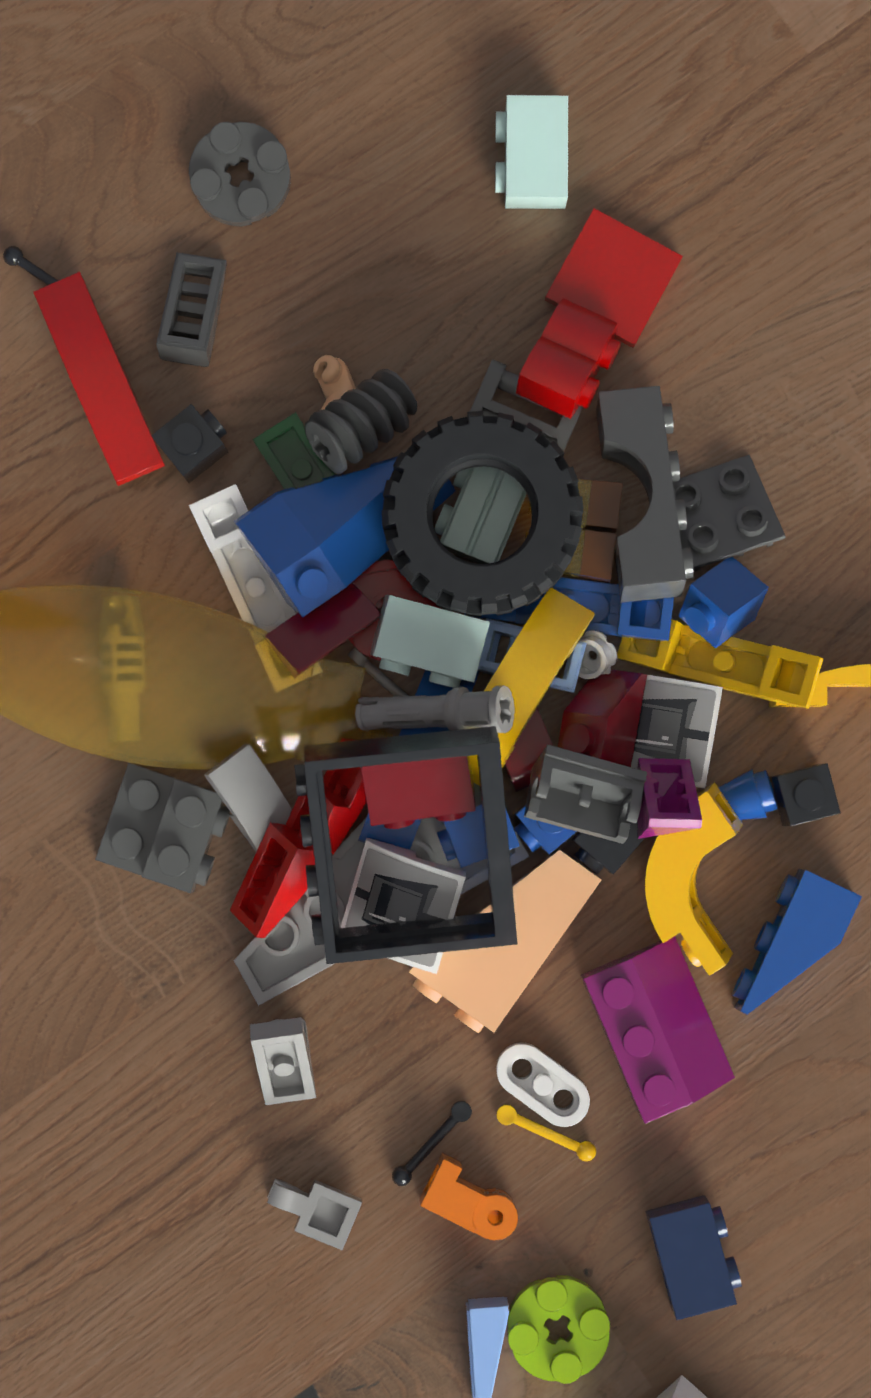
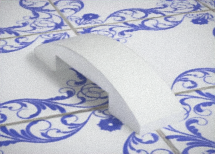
M234 484L190 504L189 507L221 572L275 692L321 672V667L317 662L294 679L264 638L265 635L296 613L286 603L234 523V520L248 512L237 485Z

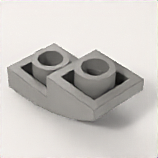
M243 744L204 774L232 813L229 816L255 852H257L270 822L286 824L292 808L249 744Z

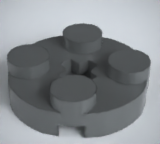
M218 123L198 142L189 163L190 184L193 194L210 217L226 225L242 227L252 225L251 222L260 221L266 216L267 218L270 217L283 205L290 190L291 173L285 148L270 131L253 123ZM240 162L248 163V171L254 174L252 181L242 180L239 187L233 186L231 184L232 177L227 172L228 168L231 165L237 166Z

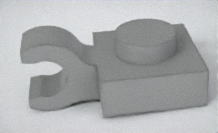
M275 1178L267 1197L268 1204L299 1216L294 1227L296 1232L340 1250L344 1248L362 1204L361 1198L315 1179L308 1194L287 1182Z

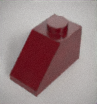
M611 669L610 674H601L596 678L589 679L563 712L557 747L631 767L647 675Z

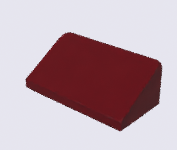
M351 582L342 591L304 617L296 613L265 635L264 638L295 679L375 622L381 616V613L357 586Z

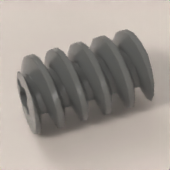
M380 369L371 379L363 380L356 389L345 392L341 399L331 401L325 407V410L314 412L310 416L309 421L305 423V434L315 454L331 471L341 474L347 469V461L356 464L363 458L362 450L366 453H373L378 448V440L388 443L393 439L394 431L399 433L406 431L409 428L407 414L415 415L417 412V401L411 389L399 375L389 369Z

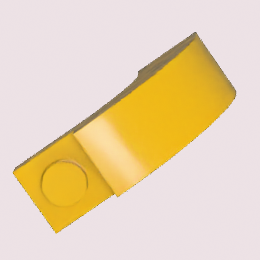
M715 782L697 793L702 815V827L700 829L658 835L650 852L645 876V895L648 911L662 943L681 933L684 938L681 941V945L686 956L696 967L702 965L709 976L726 966L733 952L699 901L696 889L697 870L702 858L706 854L737 835L743 827V823Z

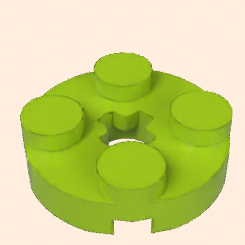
M556 1275V1277L535 1280L527 1284L516 1295L510 1306L507 1320L508 1343L518 1363L533 1376L546 1381L570 1384L580 1376L593 1370L603 1358L609 1343L610 1321L600 1296L592 1287L575 1277ZM562 1315L568 1317L570 1320L567 1328L571 1335L567 1339L559 1337L556 1341L550 1340L548 1338L550 1331L545 1326V1322L549 1318L558 1321Z

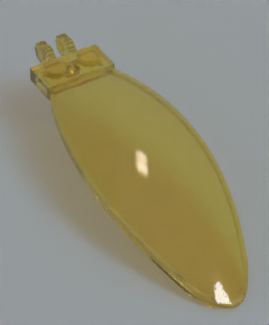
M40 585L0 589V715L31 731L67 746L134 764L177 769H212L244 744H249L261 762L268 764L294 757L296 760L304 761L305 745L340 742L342 737L355 740L393 737V734L387 733L383 729L361 730L355 726L356 705L360 704L358 700L361 697H369L361 695L366 669L364 666L321 659L294 679L264 638L269 632L230 614L189 600L122 587Z

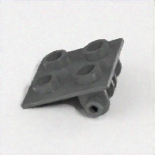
M750 454L682 477L680 481L673 482L675 499H684L686 508L687 528L686 530H679L682 548L690 547L693 570L695 572L700 571V567L721 560L724 561L735 555L738 557L744 556V552L761 546H773V542L786 538Z

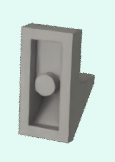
M299 1017L250 1024L251 1044L265 1105L316 1098L305 1020Z

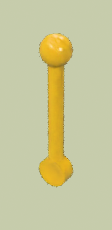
M504 1104L497 1110V1119L502 1125L514 1123L576 1152L578 1158L585 1162L591 1161L596 1156L597 1151L593 1143L589 1141L577 1142L517 1114L516 1109L512 1105Z

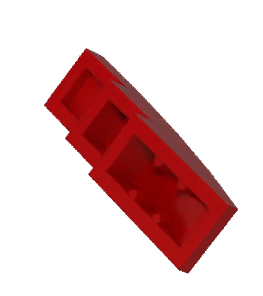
M80 271L34 291L33 293L117 485H123L164 467V461L155 440L151 437L152 433L136 395L123 370L109 334Z
M342 737L340 742L354 741L355 739ZM361 767L327 770L324 775L332 856L367 802ZM298 796L286 824L269 823L230 908L231 913L256 938H265L308 889L306 865L315 864L313 846L303 847L300 815L310 814L308 796Z

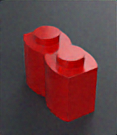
M563 298L554 310L542 336L536 342L519 374L516 394L569 419L574 416L579 406L587 409L600 384V381L595 379V376L601 367L609 370L619 352L621 342L614 339L618 323Z

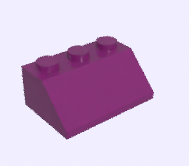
M675 936L664 943L662 941L656 942L580 975L637 1111L645 1124L695 1103L735 1078Z

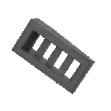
M176 253L156 342L160 359L201 367L209 366L227 268L226 260ZM185 274L211 278L210 285L186 282L184 281ZM181 296L207 299L206 304L182 301ZM178 315L203 319L202 325L177 321Z

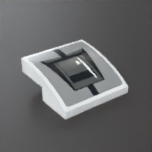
M647 675L631 768L637 769L638 758L690 759L696 788L705 789L723 687Z
M366 838L340 928L404 921L453 919L466 878V871L417 858L416 851ZM443 952L392 957L389 959L437 974Z

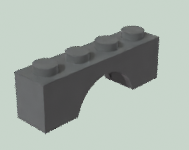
M660 386L598 392L596 416L602 458L619 463L632 471L643 484L649 501V509L643 519L634 528L617 537L614 557L620 603L682 597L686 579L693 578V559L690 547L682 548L679 530H686L687 517L684 499H675L673 482L680 481V464L677 450H668L666 434H672L674 430L671 403H662Z

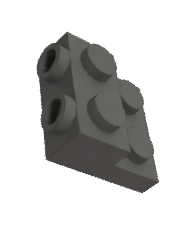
M128 763L95 860L141 875L143 878L193 893L197 884L202 886L207 884L215 857L207 855L213 835L222 838L231 812L224 806V802L215 791Z

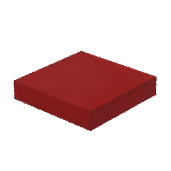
M594 208L545 296V301L557 307L559 302L565 298L617 322L618 327L615 339L634 348L683 256Z

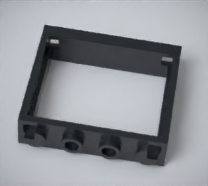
M496 726L304 746V763L294 764L297 796H308L310 814L300 815L303 847L313 846L315 864L306 865L307 888L309 897L319 896L321 914L311 915L314 944L325 946L326 964L518 944L500 742ZM477 755L491 913L454 916L453 919L404 921L340 928L323 771Z

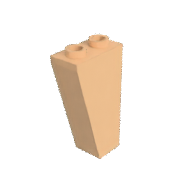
M556 849L512 884L517 945L443 952L437 974L415 967L410 968L409 973L417 978L412 986L435 1003L443 996L456 1005L459 1009L454 1016L477 1033L484 1026L495 1032L602 879L561 850ZM491 902L475 914L491 913Z

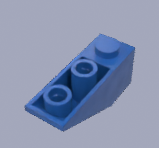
M798 869L795 877L788 874L783 880L775 902L781 905L773 924L768 921L763 924L756 938L754 949L760 952L752 970L747 968L742 970L734 986L732 996L738 998L734 1008L748 1015L838 946L845 935L862 896L804 869Z

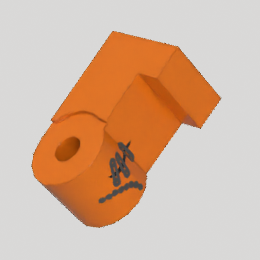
M442 1152L419 1198L420 1206L486 1239L495 1241L503 1240L510 1236L516 1229L518 1222L517 1209L510 1195L496 1188L484 1190L459 1177L462 1171L461 1162Z

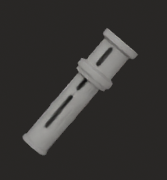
M505 685L493 687L492 691L469 692L465 687H455L448 691L446 695L361 697L358 700L360 704L356 705L355 712L356 721L361 730L447 727L452 731L496 726L497 733H507L513 726L515 707L510 689Z

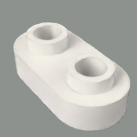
M520 1042L506 1047L499 1055L496 1072L502 1087L551 1124L560 1127L573 1126L585 1117L590 1105V1097L586 1086L578 1077L532 1044ZM526 1059L531 1063V1072L526 1077H517L513 1074L512 1065L516 1060ZM563 1089L570 1091L573 1095V1100L569 1106L560 1108L554 1104L553 1098L557 1091Z

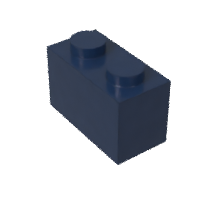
M702 1195L645 1211L671 1309L676 1320L736 1305L737 1301L733 1289L742 1287L734 1257H724L720 1238L728 1237V1231L721 1207L711 1208L706 1196Z

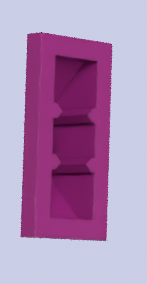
M638 758L637 769L647 772L638 817V839L700 829L702 827V815L690 759Z

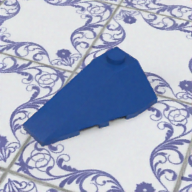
M398 456L373 463L369 468L341 476L336 474L322 478L321 482L295 489L292 487L275 492L234 520V523L286 603L302 617L346 588L389 550L382 526L381 511L383 510V492L386 480L390 479L394 470L393 464ZM450 480L442 486L437 494L433 511L456 491Z

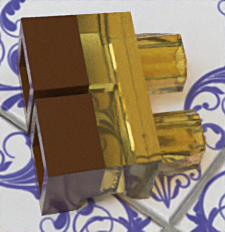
M578 479L579 494L583 498L581 527L595 531L581 530L579 543L574 555L562 575L588 579V581L609 583L612 574L617 535L615 533L618 528L623 483ZM529 503L528 513L532 514L531 504Z

